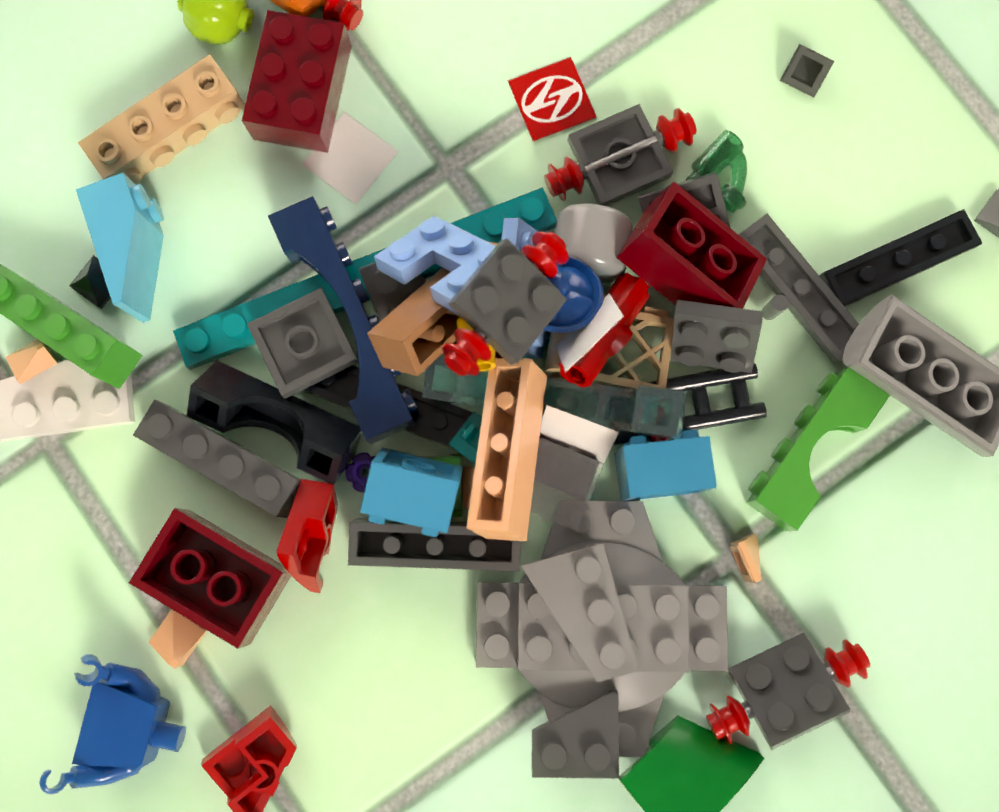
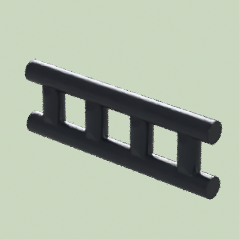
M755 363L752 373H732L723 369L667 378L666 391L662 398L616 388L596 391L599 407L612 406L616 429L613 430L619 432L613 445L629 443V439L633 436L643 435L646 439H650L649 423L632 425L627 404L630 401L651 398L654 412L657 410L659 413L663 409L669 408L667 395L691 391L695 414L676 417L679 423L678 427L667 431L668 435L682 433L686 430H700L767 417L765 403L751 404L746 380L758 378V369ZM656 381L646 383L656 384ZM730 383L735 407L711 411L706 388Z

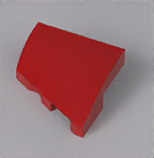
M301 478L276 554L284 568L298 583L310 592L321 593L323 581L320 579L318 571L323 556L329 554L338 501L334 484Z
M270 705L202 759L201 767L228 797L227 805L233 812H263L270 796L274 795L279 785V778L284 768L289 765L297 749V744L284 722Z

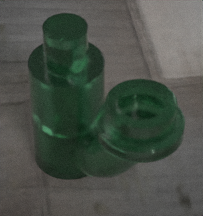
M724 130L692 163L693 172L685 179L687 181L716 172L717 176H719L730 165L732 169L731 185L725 184L721 191L726 210L731 213L736 212L737 209H742L746 205L743 192L747 177V160L743 152L744 145L740 138L733 132Z

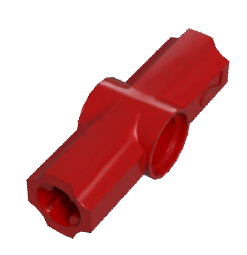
M625 273L615 280L604 298L610 294L623 317L568 371L565 372L560 360L558 363L560 367L559 373L566 381L576 384L581 388L591 386L609 357L622 350L630 341L633 331L629 327L650 297L648 294L649 286L641 277Z

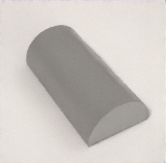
M891 295L882 300L863 318L852 333L844 349V365L979 456H994L999 446V368L895 296Z

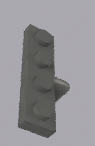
M768 213L739 234L767 258L760 275L776 293V296L762 308L761 311H764L763 318L773 320L786 309H789L831 362L836 364L843 359L847 342L859 323Z

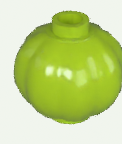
M248 0L177 1L178 10L183 12V22L186 28L196 39L204 43L215 45L230 43L241 31L248 32L253 23L254 10L248 8Z

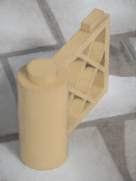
M645 306L643 312H639L633 323L638 324L636 326L631 324L629 327L633 331L632 339L644 354L628 364L620 352L616 353L612 357L621 369L613 375L599 373L592 384L661 398L665 395L672 349L674 318L668 317V310ZM647 325L664 329L662 342L652 349L638 332ZM551 332L544 373L552 380L569 383L559 373L560 367L558 363L561 359L556 349V345L569 332ZM661 350L660 359H658L655 353ZM648 359L658 372L656 384L641 382L632 369ZM626 374L629 379L621 378V376Z

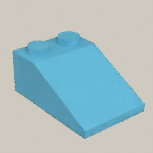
M124 173L76 189L113 305L142 323L151 319L164 237L159 223L164 221V216L159 203L155 198L150 199L143 186L133 183Z

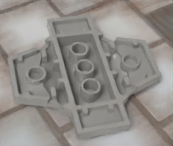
M560 500L540 560L593 545L604 544L639 671L597 683L526 574L519 582H477L476 667L518 668L524 678L539 691L548 721H553L563 716L565 712L603 696V693L609 690H617L619 692V757H642L647 751L664 694L681 679L684 673H689V671H728L727 586L685 585L679 576L662 560L643 501Z

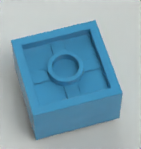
M695 429L683 431L682 437H675L668 441L647 443L646 437L643 435L631 437L629 439L630 443L623 444L614 454L620 501L701 493L717 488L710 436L699 437V432Z
M382 447L372 460L360 513L369 515V521L377 524H384L386 519L422 527V534L436 537L438 532L447 533L463 466Z

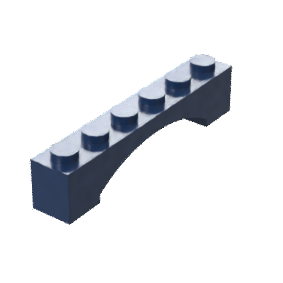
M311 196L268 215L280 246L290 262L301 261L318 273L338 295L347 312L354 332L359 357L357 398L349 401V404L365 440L372 445L416 425L412 416L413 413L418 412L409 388L401 391L395 378L401 375L402 372L382 367L367 334L379 321L376 314L368 317L362 303L369 301V298L360 278L352 281L346 267L353 265V262L344 243L336 244L331 231L337 229V226L328 207L320 209L314 196Z

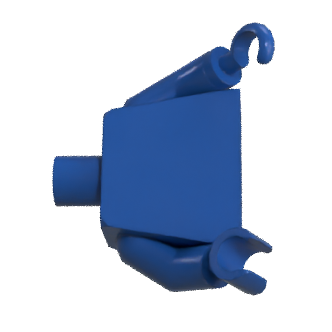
M86 654L81 657L82 663L96 667L88 675L74 673L79 684L92 686L72 764L79 766H72L70 772L62 773L58 784L52 788H48L46 784L47 778L52 771L45 770L39 780L40 788L44 793L51 795L59 793L66 784H70L72 789L109 785L138 774L142 767L156 759L159 748L178 752L181 749L186 735V727L166 722L170 701L161 697L160 689L141 669L114 663H107L106 666H102L100 660L93 654Z

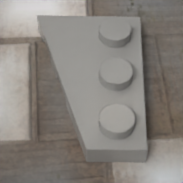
M603 543L520 565L597 683L639 671Z

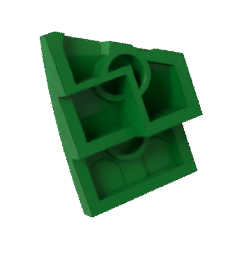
M677 715L650 738L648 746L651 749L619 776V781L644 812H720L746 784L765 758L758 751L735 741H732V744L729 745L724 737L717 740L712 730H708Z

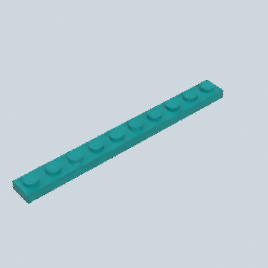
M542 187L450 224L487 242L499 243L502 240L505 218H520L538 232H546L556 228L557 219ZM384 249L353 260V265L346 267L352 281L360 278L369 300L371 298L359 268L375 262L374 256ZM434 264L419 275L423 278L431 277L442 267ZM317 274L173 330L186 368L192 370L256 345L247 323L319 288H322L335 314L345 310L331 286Z

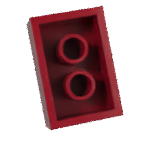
M267 10L241 120L253 140L328 153L352 47L345 23Z
M672 182L646 208L616 257L675 306L677 300L742 309L767 260L764 255L676 182Z
M174 508L130 579L129 584L239 649L252 643L291 575L279 562L193 511Z

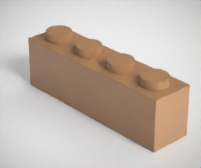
M442 267L367 333L382 367L418 377L443 354L442 346L445 343L453 344L456 341L454 332L458 329L456 322L460 316L434 302L430 289L431 286L447 276L450 271Z

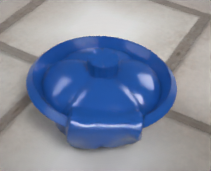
M569 257L565 264H556L558 273L554 278H547L567 300L544 329L546 331L566 333L579 330L593 320L603 304V286L598 275L588 265Z

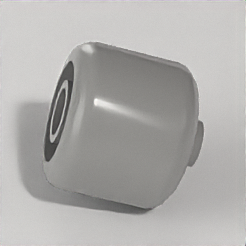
M584 203L567 206L559 212L555 234L565 242L569 257L591 267L598 275L602 284L614 282L625 273L627 266L616 257L633 228L632 222L626 214L608 206Z

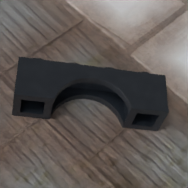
M215 361L190 386L187 417L221 433L239 427H260L274 431L287 439L294 447L297 454V469L327 483L335 485L356 454L362 433L358 425L292 395L284 399L278 388L223 362Z

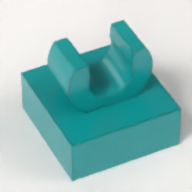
M475 411L449 443V446L474 465L476 464L482 417Z

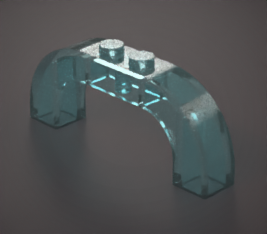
M438 357L427 368L422 394L423 398L483 409L489 370L480 371L476 376L469 374L460 376L445 364V357ZM547 377L542 417L548 405L615 431L680 439L687 393L638 385V389L591 384L589 387L581 388L564 379Z

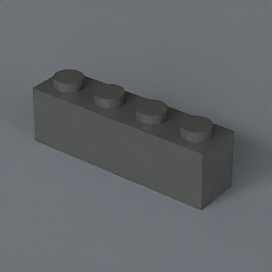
M155 399L153 400L133 436L276 517L288 518L301 481L300 478L204 424L187 417L186 414L172 406Z
M356 518L349 522L348 565L520 571L521 541L486 539L467 529V522H450L448 532H438L436 537L423 535L421 532L422 527L386 519L384 524L373 523L365 518Z

